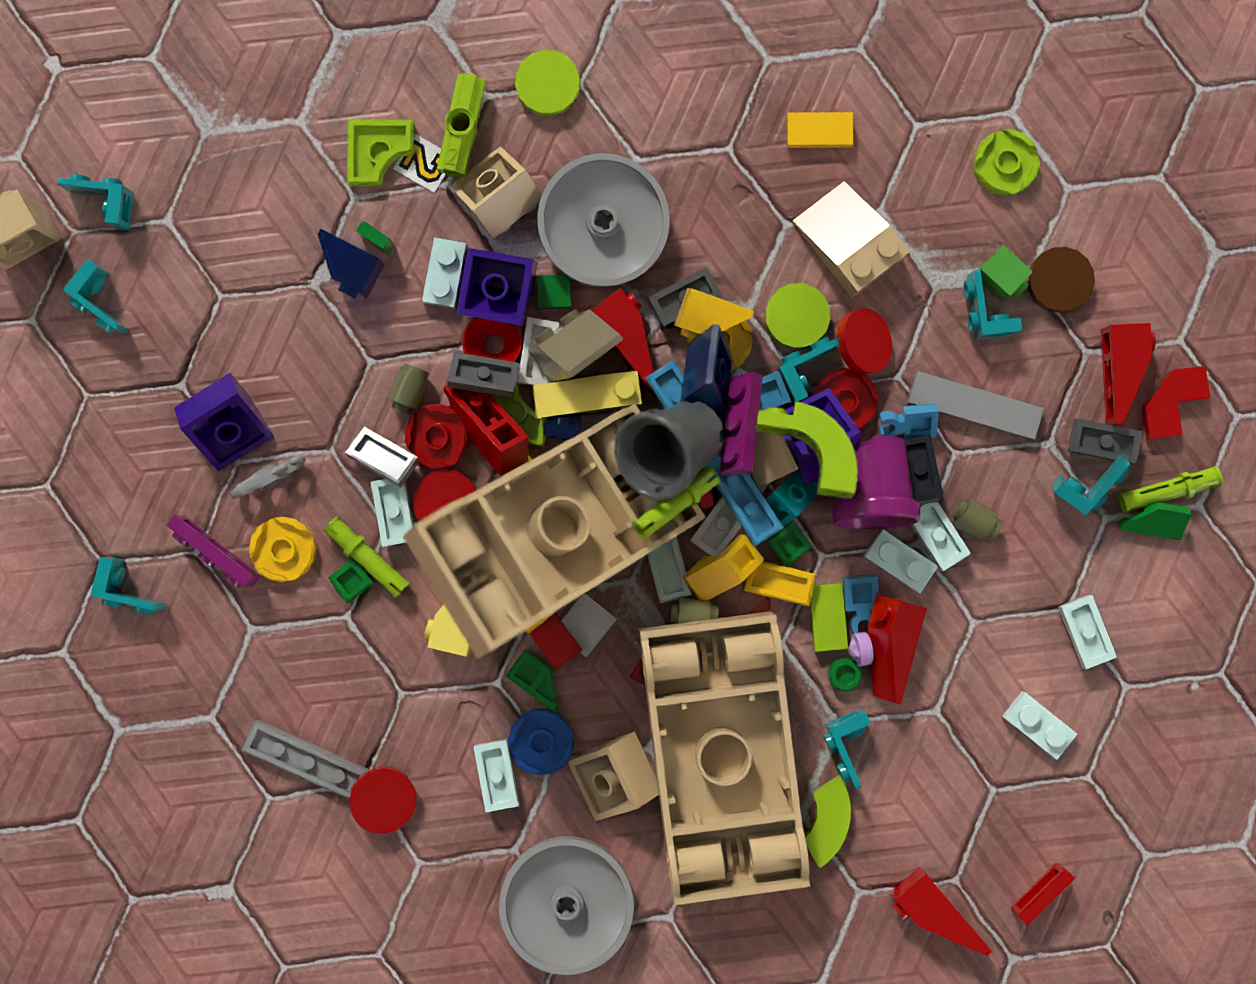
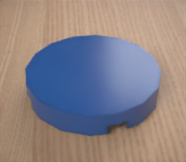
M545 708L533 709L521 715L511 727L508 737L509 750L515 764L525 772L534 775L550 774L561 769L570 759L574 746L573 731L568 721L559 713Z

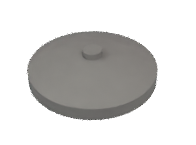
M597 153L577 158L555 173L542 193L538 207L537 225L542 247L550 261L559 271L578 283L592 287L607 288L629 283L651 268L666 244L670 216L665 194L649 171L629 158L616 154Z
M573 836L550 838L533 845L522 853L508 871L499 899V915L502 929L515 952L535 968L558 975L581 974L607 962L620 949L627 938L634 913L631 883L618 859L601 845Z

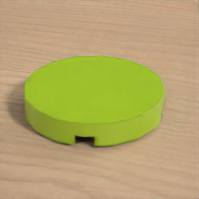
M541 50L531 53L521 62L516 72L515 87L520 102L529 110L539 116L553 117L567 111L576 101L579 95L580 77L576 65L568 56L556 50Z
M1013 129L994 132L988 135L976 149L973 157L974 174L979 184L988 192L999 196L1015 195L1025 190L1036 178L1040 168V158L1038 159L1037 154L1038 149L1035 143L1022 132Z
M790 283L779 288L769 299L765 310V325L770 336L782 346L797 349L807 348L819 341L826 333L831 320L830 306L825 296L815 287L805 283Z

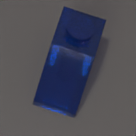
M320 228L317 235L331 279L340 285L338 291L353 299H356L357 295L367 299L385 264L378 257Z

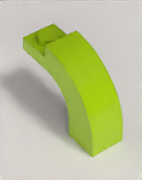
M795 402L793 415L786 414V410L775 407L766 408V411H759L756 432L795 437L804 441L813 449L820 467L818 495L852 499L855 494L857 481L856 456L847 434L832 417L818 408L800 402Z

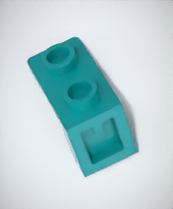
M70 174L69 179L58 178L57 185L68 192L108 196L102 205L105 223L115 229L129 231L134 192L125 187L123 181L114 178H102V182L90 181L91 178L78 174Z
M87 259L63 289L72 297L69 302L85 314L91 311L98 317L95 323L110 334L114 330L126 334L129 330L126 326L90 299L92 294L98 293L103 288L106 282L105 278L109 272L99 264Z
M973 270L968 274L967 280H964L963 291L965 299H970L971 312L968 313V327L970 332H974L975 340L1013 336L1021 332V317L1010 319L1009 314H998L990 316L989 321H987L981 270Z
M825 337L810 345L812 351L802 356L799 351H796L781 359L783 365L779 366L776 372H780L793 405H795V402H801L809 397L806 391L810 389L802 372L797 373L795 368L838 348L841 345L839 338L830 342L829 338Z
M1120 454L1088 493H1085L1087 488L1076 478L1071 476L1067 480L1061 474L1052 483L1053 491L1087 516L1092 509L1096 511L1104 504L1108 497L1106 492L1113 484L1119 485L1124 481L1130 472V469H1128L1130 462L1126 456Z
M795 470L776 490L765 498L783 527L796 518L817 497L819 480L806 486Z
M100 557L90 596L101 598V604L105 606L121 608L122 603L134 606L133 612L144 615H153L154 611L165 610L166 603L117 592V588L122 585L125 578L124 559Z
M861 708L826 723L825 726L828 733L823 735L830 752L837 751L841 760V764L837 765V768L844 783L850 782L855 789L862 787L841 737L846 736L847 739L857 737L865 732L864 727L871 724L866 712Z

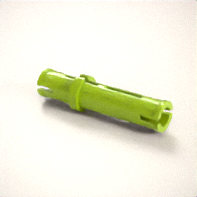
M709 466L705 467L694 477L690 486L672 499L662 500L640 518L634 520L631 523L632 529L641 528L635 534L640 539L646 540L651 534L688 506L692 507L698 504L701 496L714 486L720 484L719 476L711 479L717 472Z
M1217 466L1190 474L1183 472L1171 480L1119 493L1118 500L1122 511L1126 514L1148 507L1156 502L1163 503L1180 497L1187 499L1194 497L1195 493L1221 487L1223 486V477Z
M338 516L334 517L328 523L329 526H325L323 532L344 550L343 554L347 558L351 556L394 598L398 597L404 588L410 584L408 580H405L364 542L366 538L362 534L357 535Z

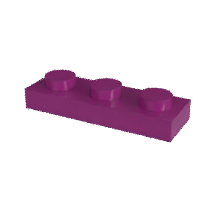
M749 372L730 378L724 422V446L721 451L719 472L728 477L753 472L757 436L756 426L763 375L756 372Z
M174 515L166 525L174 531L172 537L186 547L192 545L200 552L198 557L211 567L217 565L225 571L224 578L238 588L241 585L244 587L253 586L261 577V575L186 516Z

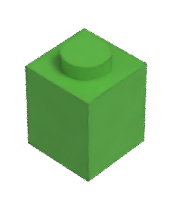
M1004 245L995 251L979 269L981 270L983 285L1001 301H1004L1011 295L1016 299L1028 287L1029 283L1025 280L1032 273Z

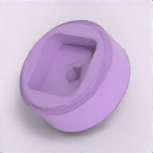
M866 632L852 634L851 643L848 648L849 655L854 659L858 667L871 665L874 653L869 635Z

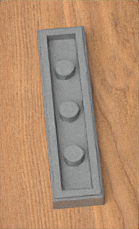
M920 371L915 372L907 399V404L910 405L936 403L941 414L1029 440H1035L1044 408Z
M259 719L255 720L241 750L349 799L351 787L358 776L370 770Z

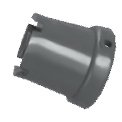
M685 400L662 410L652 409L635 414L621 424L615 436L614 455L620 473L628 485L640 495L656 501L672 499L686 490L692 483L695 475L709 462L719 456L724 446V441L720 442L719 432L723 430L722 423L716 413L705 403L697 401L692 404Z

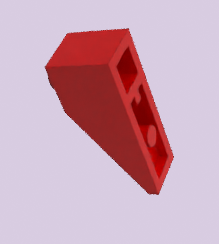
M620 288L594 308L592 312L621 335L623 340L614 346L615 350L632 371H638V379L651 394L653 390L645 378L653 373L642 315L638 311L642 306L631 292L626 295Z
M1151 323L1113 324L1100 329L1105 422L1107 425L1116 426L1124 423L1153 356L1152 351L1156 347L1155 333L1151 332Z
M448 385L444 387L447 398L480 453L500 476L528 462L529 436L491 394L450 388Z
M876 594L868 623V635L871 639L874 659L871 664L873 696L901 705L927 608Z
M918 867L890 892L896 900L892 907L904 921L911 918L918 927L986 956L992 953V950L921 867Z

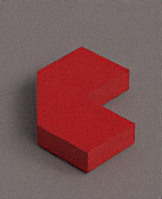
M1206 366L1175 369L1167 373L1157 390L1142 406L1146 440L1183 435L1178 403L1210 398Z

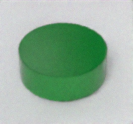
M841 657L835 659L830 664L827 676L831 685L836 689L851 691L859 685L862 671L854 660Z

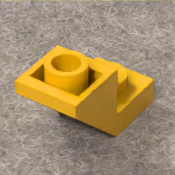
M739 534L718 556H703L682 578L699 600L708 601L742 583L764 561V558L746 535Z

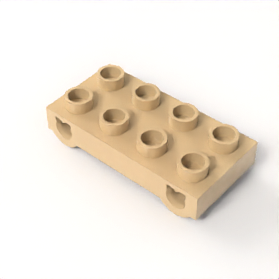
M636 404L612 414L590 429L472 494L443 507L423 521L415 524L403 535V538L477 659L706 518L698 504L692 507L688 506L651 534L646 540L640 539L635 534L641 528L638 527L633 530L631 523L662 501L642 496L629 486L618 469L614 455L615 436L621 424L633 415L641 413Z
M762 612L639 628L670 888L674 905L810 887L808 852L802 826L783 674V651L776 614Z

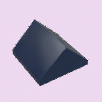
M719 324L711 325L688 344L680 402L688 400L687 402L692 404L697 401L705 403L718 417L726 418L730 378L732 377L734 360Z

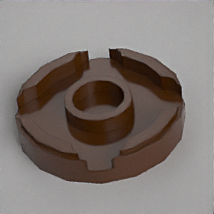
M1054 247L1040 254L1030 265L1029 269L1032 273L1027 281L1029 283L1028 291L1035 303L1044 310L1060 313L1069 312L1083 305L1091 296L1095 284L1094 270L1089 260L1078 250L1069 247Z

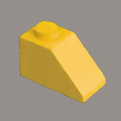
M687 288L674 326L682 328L680 335L695 339L711 325L719 324L723 332L752 318L754 311L698 290Z

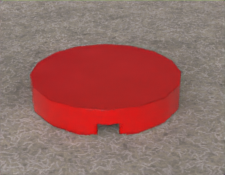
M868 308L847 312L841 318L837 328V338L840 337L841 346H838L840 356L846 366L855 373L870 374L881 371L888 364L892 354V338L887 324L878 313Z
M840 368L829 372L818 382L813 396L829 388L859 430L863 429L873 420L877 411L879 396L875 384L866 374L855 373L850 368Z
M429 404L419 409L409 418L405 429V444L408 451L418 457L420 461L418 464L429 469H445L457 464L466 455L470 445V434L453 407L446 404Z
M448 469L433 471L424 477L415 489L413 498L415 515L421 522L443 507L477 491V488L470 478L458 471Z
M388 766L375 767L358 776L351 787L349 796L351 814L358 825L371 833L378 834L394 832L404 826L413 815L417 801L414 785L408 776L397 768Z

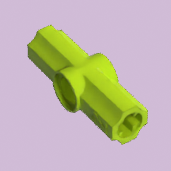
M469 73L457 75L450 111L445 117L446 130L437 166V171L447 176L466 177L473 141L478 134L477 122L486 86V80L477 75ZM460 120L470 122L469 127L464 131L454 130V125Z

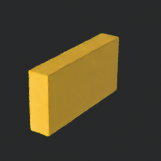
M853 112L787 113V148H852Z
M762 562L747 577L744 591L810 606L817 574Z

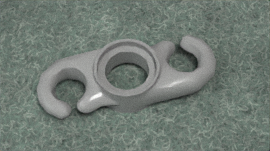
M295 456L285 463L279 465L274 463L258 470L250 478L238 484L231 491V497L239 499L256 490L260 492L277 485L285 477L299 470L306 461L305 457Z

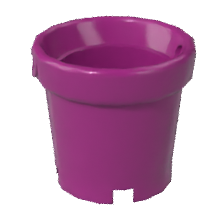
M872 436L871 441L861 442L860 437L853 447L857 461L855 494L852 499L838 497V503L834 504L832 509L833 525L848 529H885L912 525L919 522L921 518L920 502L913 499L906 441L904 442L903 438L893 436Z

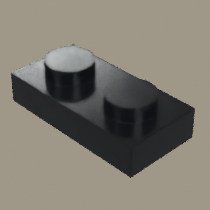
M931 435L904 439V442L906 441L913 499L920 502V505L943 501L944 496Z

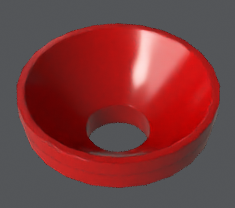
M474 317L464 330L462 337L464 354L516 362L521 354L523 339L517 325ZM499 336L503 339L504 347L500 353L490 354L486 351L485 342L488 337Z

